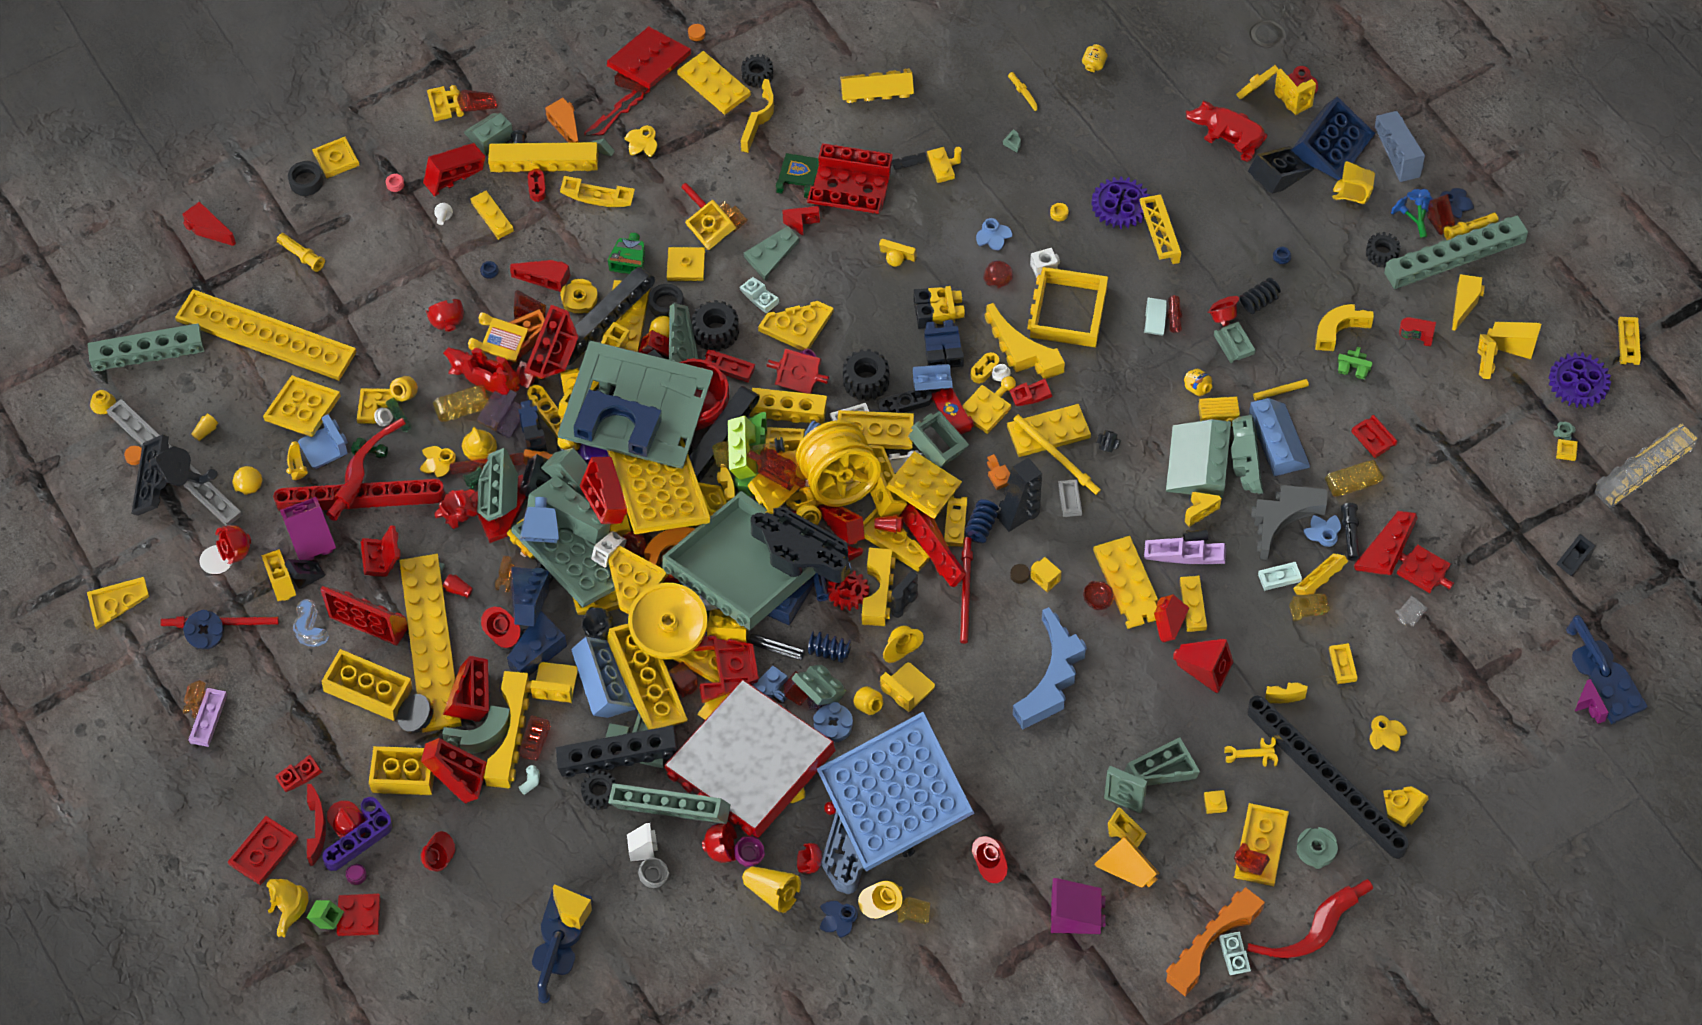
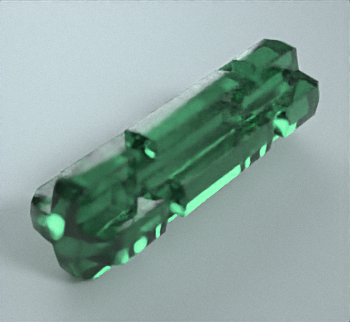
M394 398L387 400L386 405L395 420L403 418L406 422L405 425L400 427L402 431L407 432L412 426L402 409L398 406L397 401Z

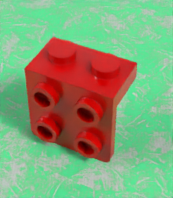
M390 525L382 540L362 539L361 550L364 575L387 577L390 570L393 569L395 562L399 560L400 549L397 545L399 535L394 525Z

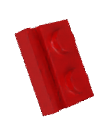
M1375 415L1357 424L1351 430L1374 458L1388 451L1390 447L1397 445V440Z

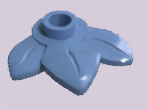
M989 218L982 224V229L976 235V241L979 246L988 244L993 250H1001L1004 245V239L1012 237V232L1009 227L1000 225L996 219Z
M1313 515L1310 523L1311 528L1304 529L1306 537L1312 541H1318L1326 547L1335 545L1338 539L1337 534L1341 530L1338 517L1334 515L1326 522L1322 518Z

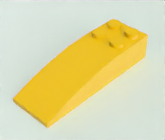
M629 624L610 628L607 636L608 644L629 694L648 730L687 722V717L663 659L646 654L635 644L629 631Z

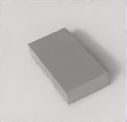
M1077 479L1058 481L1063 517L1081 516L1082 507Z

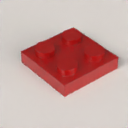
M380 894L338 896V907L344 911L337 924L338 936L379 935Z

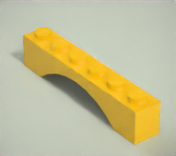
M613 322L601 343L624 349L628 343L630 330ZM593 381L590 390L596 391L599 387V382ZM574 385L567 390L559 403L558 415L564 417Z
M504 671L501 690L511 713L510 727L503 744L487 760L484 776L486 786L510 788L511 781H515L516 770L514 765L519 761L517 748L518 745L521 746L522 734L520 732L521 728L525 727L526 717L524 716V711L528 710L529 699L527 695L531 693L530 686L532 681H529L528 673Z

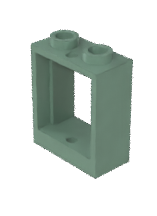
M940 411L934 415L930 413L923 419L922 423L920 421L916 422L911 427L913 431L908 435L924 456L940 468L961 455L969 446L966 440ZM932 426L950 449L942 453L923 431Z

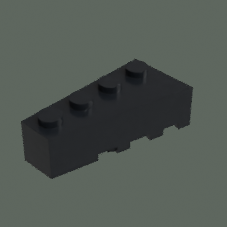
M1029 457L1012 467L1007 481L1009 486L1003 493L1005 499L1000 501L999 507L1001 510L997 511V519L1008 532L1028 520L1035 519L1040 513L1042 473Z

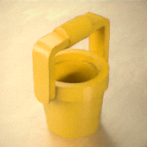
M810 486L800 488L799 492H796L786 501V504L796 512L802 505L807 504L815 507L822 505L815 498ZM800 499L801 503L797 504L795 501Z

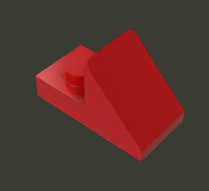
M819 206L782 210L783 223L803 235V224L820 223Z

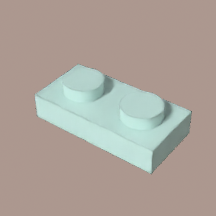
M1296 562L1258 572L1264 591L1298 583L1302 580Z

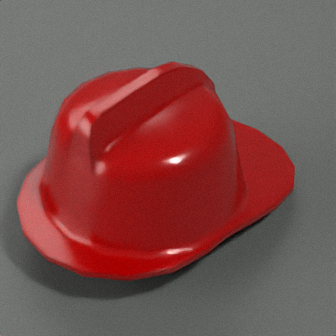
M1230 296L1215 302L1207 313L1211 314L1215 323H1222L1225 327L1230 324V320L1237 317L1239 297Z
M494 606L488 608L481 617L482 629L497 645L509 648L518 642L521 634L520 625H514V618L505 609Z
M350 801L336 802L327 812V820L340 838L366 821L358 807Z
M988 836L977 838L972 845V853L982 877L990 883L1003 881L1008 871L1003 844Z

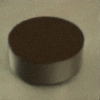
M1024 564L1014 565L1010 571L1011 580L1017 584L1027 582L1030 577L1029 568Z

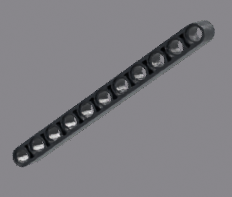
M1259 695L1253 696L1249 701L1248 716L1270 738L1274 737L1276 744L1391 857L1396 859L1402 858L1406 853L1409 843L1407 837L1264 697ZM1257 706V707H1260L1261 709L1257 710V709H1255V708H1253V707ZM1267 720H1273L1275 723H1269ZM1282 733H1285V734H1287V735H1289V736H1288V737H1284V736H1282L1281 734H1282ZM1295 747H1300L1303 750H1296ZM1309 761H1315L1317 764H1311ZM1327 774L1330 778H1325L1323 775ZM1337 788H1342V789H1344L1345 791H1344V792H1340V791L1337 790ZM1351 802H1356L1359 806H1354ZM1365 816H1371L1373 820H1369ZM1380 830H1385V831H1387L1388 833H1387V834H1383V833L1380 832ZM1394 844H1399L1402 848H1397Z

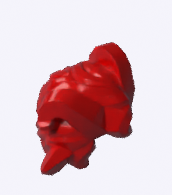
M472 489L450 491L446 494L442 503H440V508L436 510L435 518L444 517L446 519L445 523L449 524L452 529H456L459 527L458 522H464L470 516L475 517L478 514L477 502H472L471 499L475 491Z

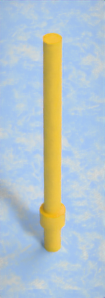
M1019 414L1014 417L1013 420L1078 478V482L1083 487L1086 486L1095 495L1099 494L1101 489L1091 481V477L1086 473L1083 474Z

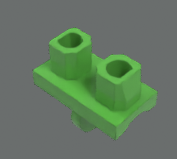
M1357 346L1356 351L1348 350L1347 355L1339 354L1338 373L1348 375L1350 367L1357 368L1355 377L1365 379L1368 371L1371 372L1372 362L1366 360L1367 354L1360 353L1361 347Z

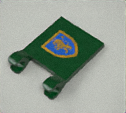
M786 153L779 178L776 182V193L783 194L785 183L805 186L804 198H808L810 188L814 186L819 167L818 158Z

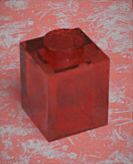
M683 661L668 671L675 690L682 697L696 691L698 687L697 676Z

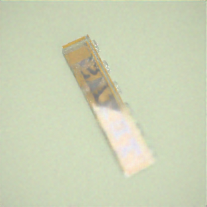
M1683 424L1676 428L1672 427L1665 436L1656 438L1651 446L1642 448L1637 456H1631L1624 465L1615 467L1610 475L1601 477L1596 483L1595 494L1611 509L1695 448L1698 438Z

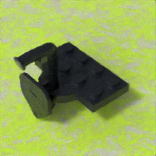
M162 434L142 444L131 514L139 516L158 508L161 500L159 497L160 490L167 483L182 486L188 480L196 484H204L215 480L218 473L214 469H209L203 475L189 471L191 462L189 453L176 446L169 448V436Z

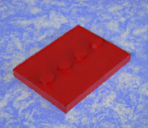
M648 26L608 59L607 67L651 89L691 54V49Z

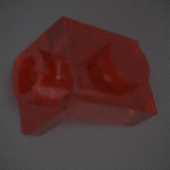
M1242 843L1234 856V860L1240 870L1260 876L1270 861L1267 854L1250 850L1246 843Z

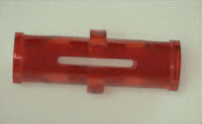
M1173 295L1168 298L1169 311L1167 315L1170 320V332L1178 333L1182 330V311L1180 310V297Z

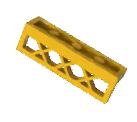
M1161 194L1140 198L1139 202L1159 260L1170 258L1172 264L1180 263L1181 251ZM1153 202L1154 210L1146 207L1145 203ZM1153 216H1156L1158 224L1151 221ZM1158 230L1161 231L1164 239L1156 236ZM1166 245L1168 252L1162 253L1161 247Z

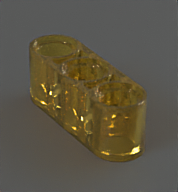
M478 385L439 397L434 400L433 406L438 420L446 422L484 410L490 406V400L485 387Z
M1374 460L1332 472L1325 477V481L1334 497L1376 485L1383 480V475Z

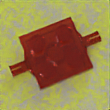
M765 446L760 451V455L752 450L748 452L747 457L756 461L758 465L757 472L789 491L794 484L801 488L805 486L806 481L797 477V465L792 460L782 457L775 450Z

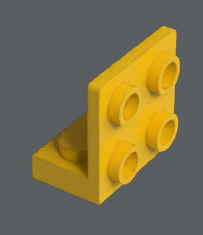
M1282 69L1277 70L1274 92L1285 103L1287 109L1297 115L1312 107L1316 83L1311 79L1297 87Z

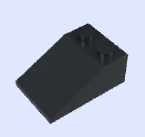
M1291 146L1257 154L1248 170L1253 178L1259 181L1272 194L1284 191L1314 170V167L1304 163L1291 150Z

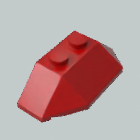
M554 305L550 306L525 368V373L543 379L566 370L578 339V334L568 311Z

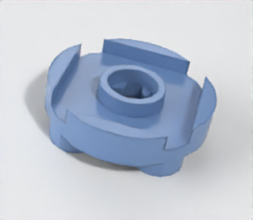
M832 702L821 707L813 717L814 729L834 742L843 741L851 734L853 726L852 714L838 702ZM830 720H837V726L828 724Z

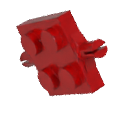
M785 349L780 362L768 360V363L771 364H767V367L777 369L775 385L812 394L817 381L825 384L829 382L827 381L829 376L819 374L822 360L820 358Z
M1418 544L1408 555L1401 553L1399 560L1403 563L1399 567L1397 575L1428 593H1431L1439 584H1442L1449 590L1453 587L1454 582L1445 578V573L1451 565L1449 562Z

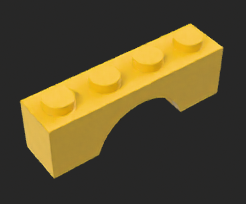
M869 548L867 574L877 579L880 587L873 595L863 598L862 625L885 626L886 619H890V608L887 607V604L892 601V591H889V585H893L894 574H891V568L895 569L896 557H892V549Z

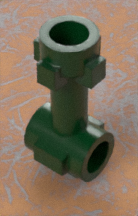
M357 438L356 442H353L351 446L352 454L355 455L367 441L363 438ZM384 444L373 446L368 453L376 454L377 458H386L388 447Z

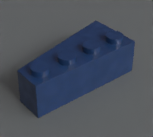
M511 567L514 625H535L549 593L550 572L542 568Z

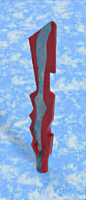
M641 84L637 85L632 89V93L626 95L614 105L615 109L607 116L602 115L584 132V135H604L621 113H628L631 106L637 105V102L643 100L644 95L649 93L650 89Z

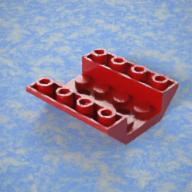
M822 143L818 157L819 167L814 186L810 188L807 203L879 214L883 209L889 185L893 154ZM831 183L837 184V186L833 188L829 187L828 185ZM865 189L873 190L871 193L864 192Z

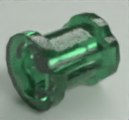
M480 466L476 467V470L468 475L464 474L462 476L469 489H473V486L479 483V477L482 472Z

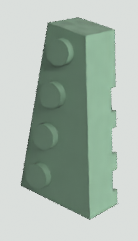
M554 476L529 494L527 508L535 507L536 497L547 498V508L555 509L558 526L573 530L574 534L597 544L609 534L611 524H601L589 502L558 476Z

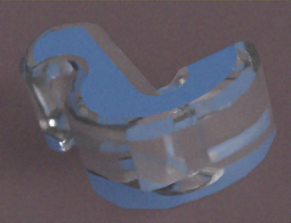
M304 599L296 607L298 617L293 623L295 636L301 644L306 646H321L329 639L327 630L313 627L318 614L315 608L316 604L311 599Z

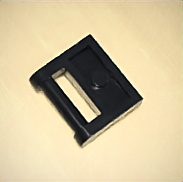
M913 571L892 591V599L894 600L892 615L896 618L901 617L903 609L918 597V575Z

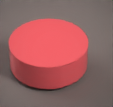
M399 174L389 175L386 178L387 189L392 192L402 190L404 187L403 177Z

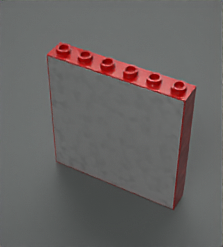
M742 679L665 764L668 778L673 782L678 781L681 783V786L687 792H693L701 796L722 798L731 804L728 820L734 825H740L742 830L749 836L754 835L759 838L816 774L817 768L823 766L836 750L832 740Z

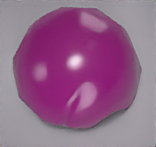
M753 836L742 837L734 848L735 858L745 867L756 866L765 856L763 844Z

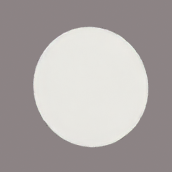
M216 545L204 550L200 556L201 568L210 574L223 573L232 565L227 564L229 562L227 558L223 561Z

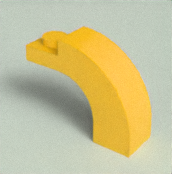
M1355 304L1339 306L1329 311L1319 323L1315 350L1334 351L1336 334L1344 328H1371L1374 318L1373 311H1355Z

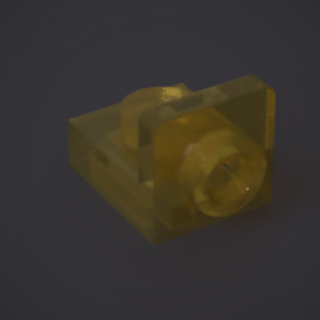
M907 897L902 901L900 908L897 909L898 922L903 923L905 920H911L922 924L928 923L930 903Z

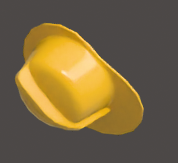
M903 625L894 629L883 652L884 660L888 663H894L916 650L924 640L923 633L918 629H912Z
M881 881L867 887L859 896L858 904L860 910L866 916L875 919L896 911L900 908L903 900L902 886L899 887L891 881Z

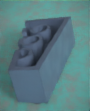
M1397 111L1377 115L1375 129L1399 181L1403 182L1419 178L1424 168L1425 155L1404 123L1403 118Z

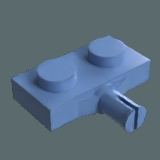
M774 666L758 679L757 683L752 685L769 698L776 697L782 703L787 699V695L782 693L780 689L788 681V677Z

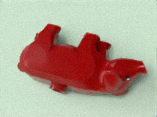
M1203 101L1201 106L1194 110H1186V119L1198 125H1206L1208 127V134L1204 137L1206 141L1213 143L1216 138L1222 137L1224 140L1235 144L1233 147L1238 152L1243 153L1240 158L1246 162L1253 158L1254 151L1268 137L1262 126L1248 119L1247 115L1239 114L1228 108L1215 107L1207 101Z
M450 347L443 352L452 366L448 374H464L476 386L503 396L511 395L512 392H517L520 389L518 386L520 383L519 376L505 358L498 356L496 357L497 361L488 359L482 349L474 348L471 351L473 355Z

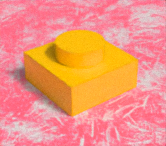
M1224 790L1204 792L1207 814L1227 812Z

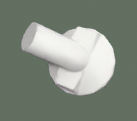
M440 203L436 206L435 216L438 218L437 224L443 225L445 220L451 218L453 211L449 204Z

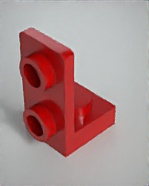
M651 330L641 339L639 353L648 354L655 349L658 353L669 357L668 337Z

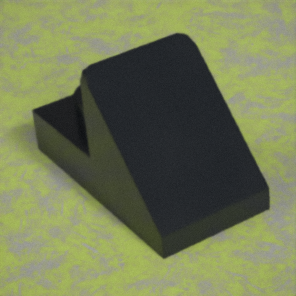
M1579 534L1556 565L1570 576H1573L1585 561L1590 560L1596 545L1582 534Z
M288 559L284 564L299 589L312 584L326 575L317 560Z

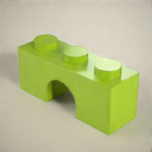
M746 416L728 420L729 470L739 480L757 475L756 458L752 455L749 444L756 442L755 425Z

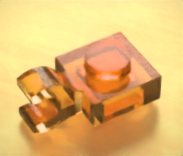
M725 201L719 205L736 226L733 230L734 232L748 220L737 206L732 208Z
M503 555L499 577L495 582V587L498 591L501 585H506V592H509L511 589L509 578L511 576V567H515V565L512 564L510 556Z
M199 680L188 685L184 698V703H186L183 708L184 714L189 713L191 709L193 712L192 718L197 717L200 709L198 702L204 697L206 683Z

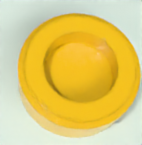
M1056 203L1050 209V216L1055 221H1064L1068 217L1069 209L1063 203Z

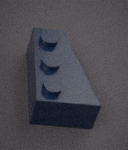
M540 611L535 625L529 626L507 657L509 669L512 672L528 673V676H530L538 669L541 662H548L567 647L565 635L542 611Z

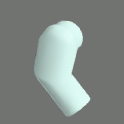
M534 765L527 767V781L519 786L520 791L524 795L539 784L540 772Z

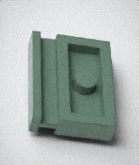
M1239 322L1223 327L1219 331H1214V336L1230 363L1255 354V348Z

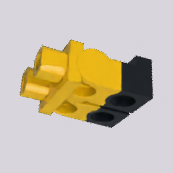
M945 286V288L914 289L913 302L918 329L925 328L927 322L943 324L946 320H953L955 324V319L964 317V306H954V303H962L961 291H951V286Z

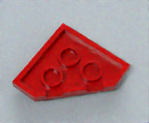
M523 475L518 476L516 508L491 521L486 520L479 513L477 514L489 543L508 537L507 532L521 512L522 505L525 499L528 498L519 493ZM478 491L471 498L472 502H477V506Z

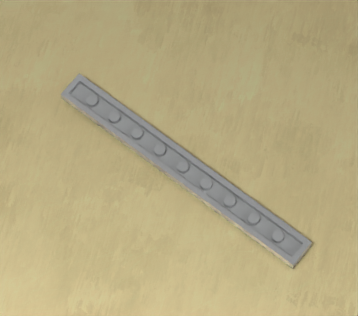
M122 399L107 410L108 415L141 446L144 442L160 436ZM190 464L189 471H192V472H195V473L200 474V473ZM187 480L186 484L183 485L226 526L231 525L242 516L241 511L210 482L196 484Z

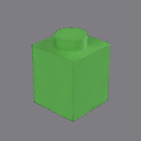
M316 900L306 918L320 929H335L344 911L330 900Z

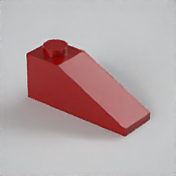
M200 202L182 214L184 218L183 224L188 231L192 230L198 236L234 246L236 244L233 233Z
M546 260L510 265L511 277L561 292L571 276L569 265L561 261Z
M817 506L821 516L836 536L846 541L847 544H856L858 541L865 539L863 517L843 506Z

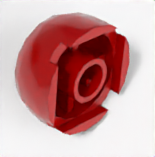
M452 299L453 303H448L445 300L430 306L429 311L426 310L429 322L439 330H445L446 332L455 330L464 317V309L460 299Z
M227 525L216 530L215 535H219L216 546L223 561L227 558L229 561L227 564H232L243 560L247 556L251 544V538L248 533L236 525Z
M727 822V824L717 823L707 830L702 841V847L712 860L719 863L736 860L734 839L737 838V834L733 825L730 822Z

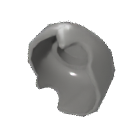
M652 857L645 859L641 863L638 875L640 881L646 887L658 888L667 881L669 871L667 865L661 859Z

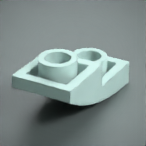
M754 277L739 287L742 293L766 314L780 303L779 298L767 291L765 285Z
M1147 298L1144 333L1161 336L1164 334L1166 300Z
M1240 931L1220 935L1219 941L1230 976L1250 972V965L1247 953L1244 951Z

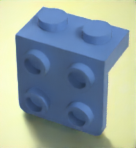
M329 415L321 417L324 428L318 430L313 437L305 436L298 441L313 469H317L348 454L345 445L348 443L343 433L340 434L338 432L340 428L336 420H331Z

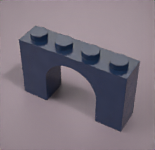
M589 389L574 424V437L593 441L599 424L605 418L614 415L624 416L635 425L628 441V452L647 457L662 421V410L653 406L642 405L636 401L624 400L619 396H610L601 391Z

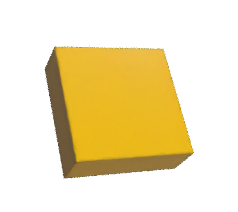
M1558 439L1556 459L1575 461L1578 442Z

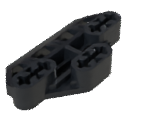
M785 507L773 508V515L766 512L765 514L756 513L751 516V535L767 545L770 552V564L776 569L791 577H797L802 574L803 568L813 567L816 573L835 583L843 582L850 574L847 542Z

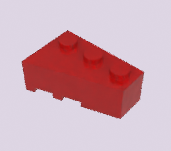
M591 457L580 483V488L601 524H622L627 514V507L612 457Z
M469 656L459 668L443 715L479 722L489 712L488 659Z
M440 738L426 743L421 762L464 804L478 799L487 762Z

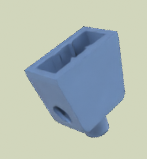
M536 497L535 507H528L526 510L520 541L557 543L559 535L556 511L553 508H547V498Z

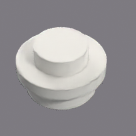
M999 364L993 368L992 377L996 381H1002L1004 377L1010 376L1011 371L1005 364Z
M379 408L376 410L374 418L379 426L385 427L391 423L393 415L389 409Z

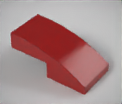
M1046 379L1031 385L1023 383L1009 390L1016 406L1029 405L1053 397Z

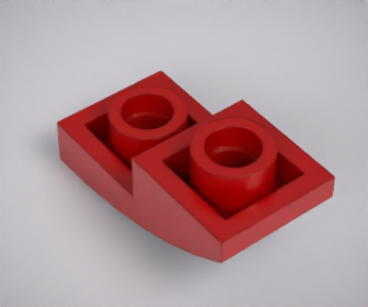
M309 755L297 765H289L275 777L283 790L288 792L307 783L323 771L315 759Z

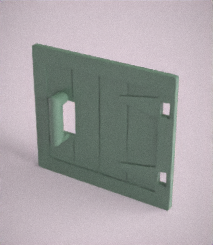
M589 341L558 431V438L682 469L710 386L713 371ZM593 381L599 382L598 391L609 395L611 385L616 386L613 396H619L624 400L636 401L642 405L653 406L662 410V421L647 457L628 452V441L635 425L624 416L614 415L605 418L599 424L593 441L574 437V424ZM696 389L703 390L700 398L694 396ZM681 438L687 439L685 447L678 446Z

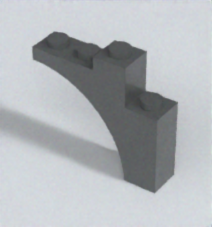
M1281 485L1280 492H1276L1275 501L1257 499L1256 507L1252 506L1251 518H1255L1254 525L1258 526V535H1261V540L1257 541V552H1260V559H1268L1272 542L1286 526L1305 517L1325 515L1327 489Z

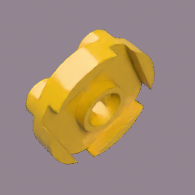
M585 279L572 280L570 284L563 286L560 294L564 309L572 313H589L598 300L597 289L590 281ZM578 294H582V298L577 299L575 296H578Z

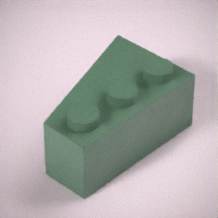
M574 448L555 452L541 468L552 478L558 476L587 500L580 488V483L588 464Z
M1180 737L1129 762L1125 768V772L1148 781L1147 786L1197 779L1200 773Z

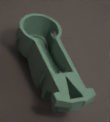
M1253 415L1240 416L1232 421L1234 441L1231 447L1233 468L1236 477L1244 476L1240 478L1244 490L1263 494Z

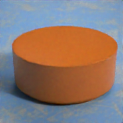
M693 24L688 28V37L692 41H701L705 38L706 33L703 25Z
M130 446L126 449L124 456L127 463L130 465H138L140 463L141 447Z

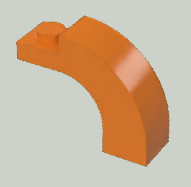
M680 527L659 533L647 545L644 551L645 559L660 567L663 561L662 556L694 531L695 528Z

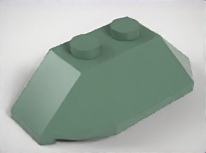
M505 448L488 455V461L479 477L477 512L488 521L501 517L517 507L518 473Z

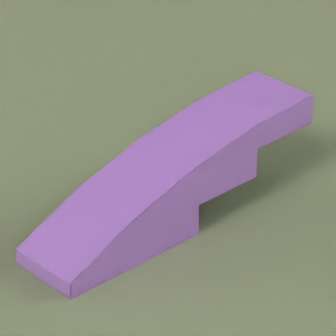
M1183 538L1146 540L1144 558L1181 564H1225L1226 545L1225 543L1205 544L1204 540L1185 542Z

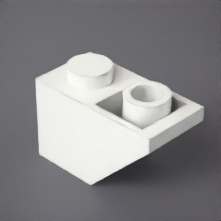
M646 823L627 834L630 861L654 857V851H658L655 830H651L650 823Z

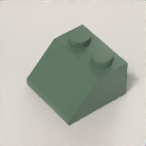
M492 113L465 130L464 134L476 144L484 155H487L489 153V144H504L512 139L511 133L513 129L512 124L501 113Z

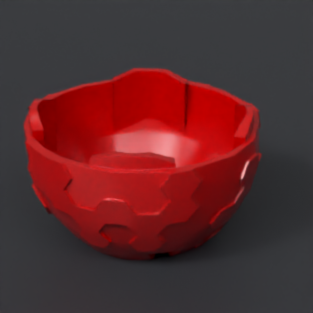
M693 358L679 362L713 371L710 386L695 430L709 427L723 412L729 401V384L726 375L716 366L707 362V360ZM696 389L694 396L700 398L703 390Z

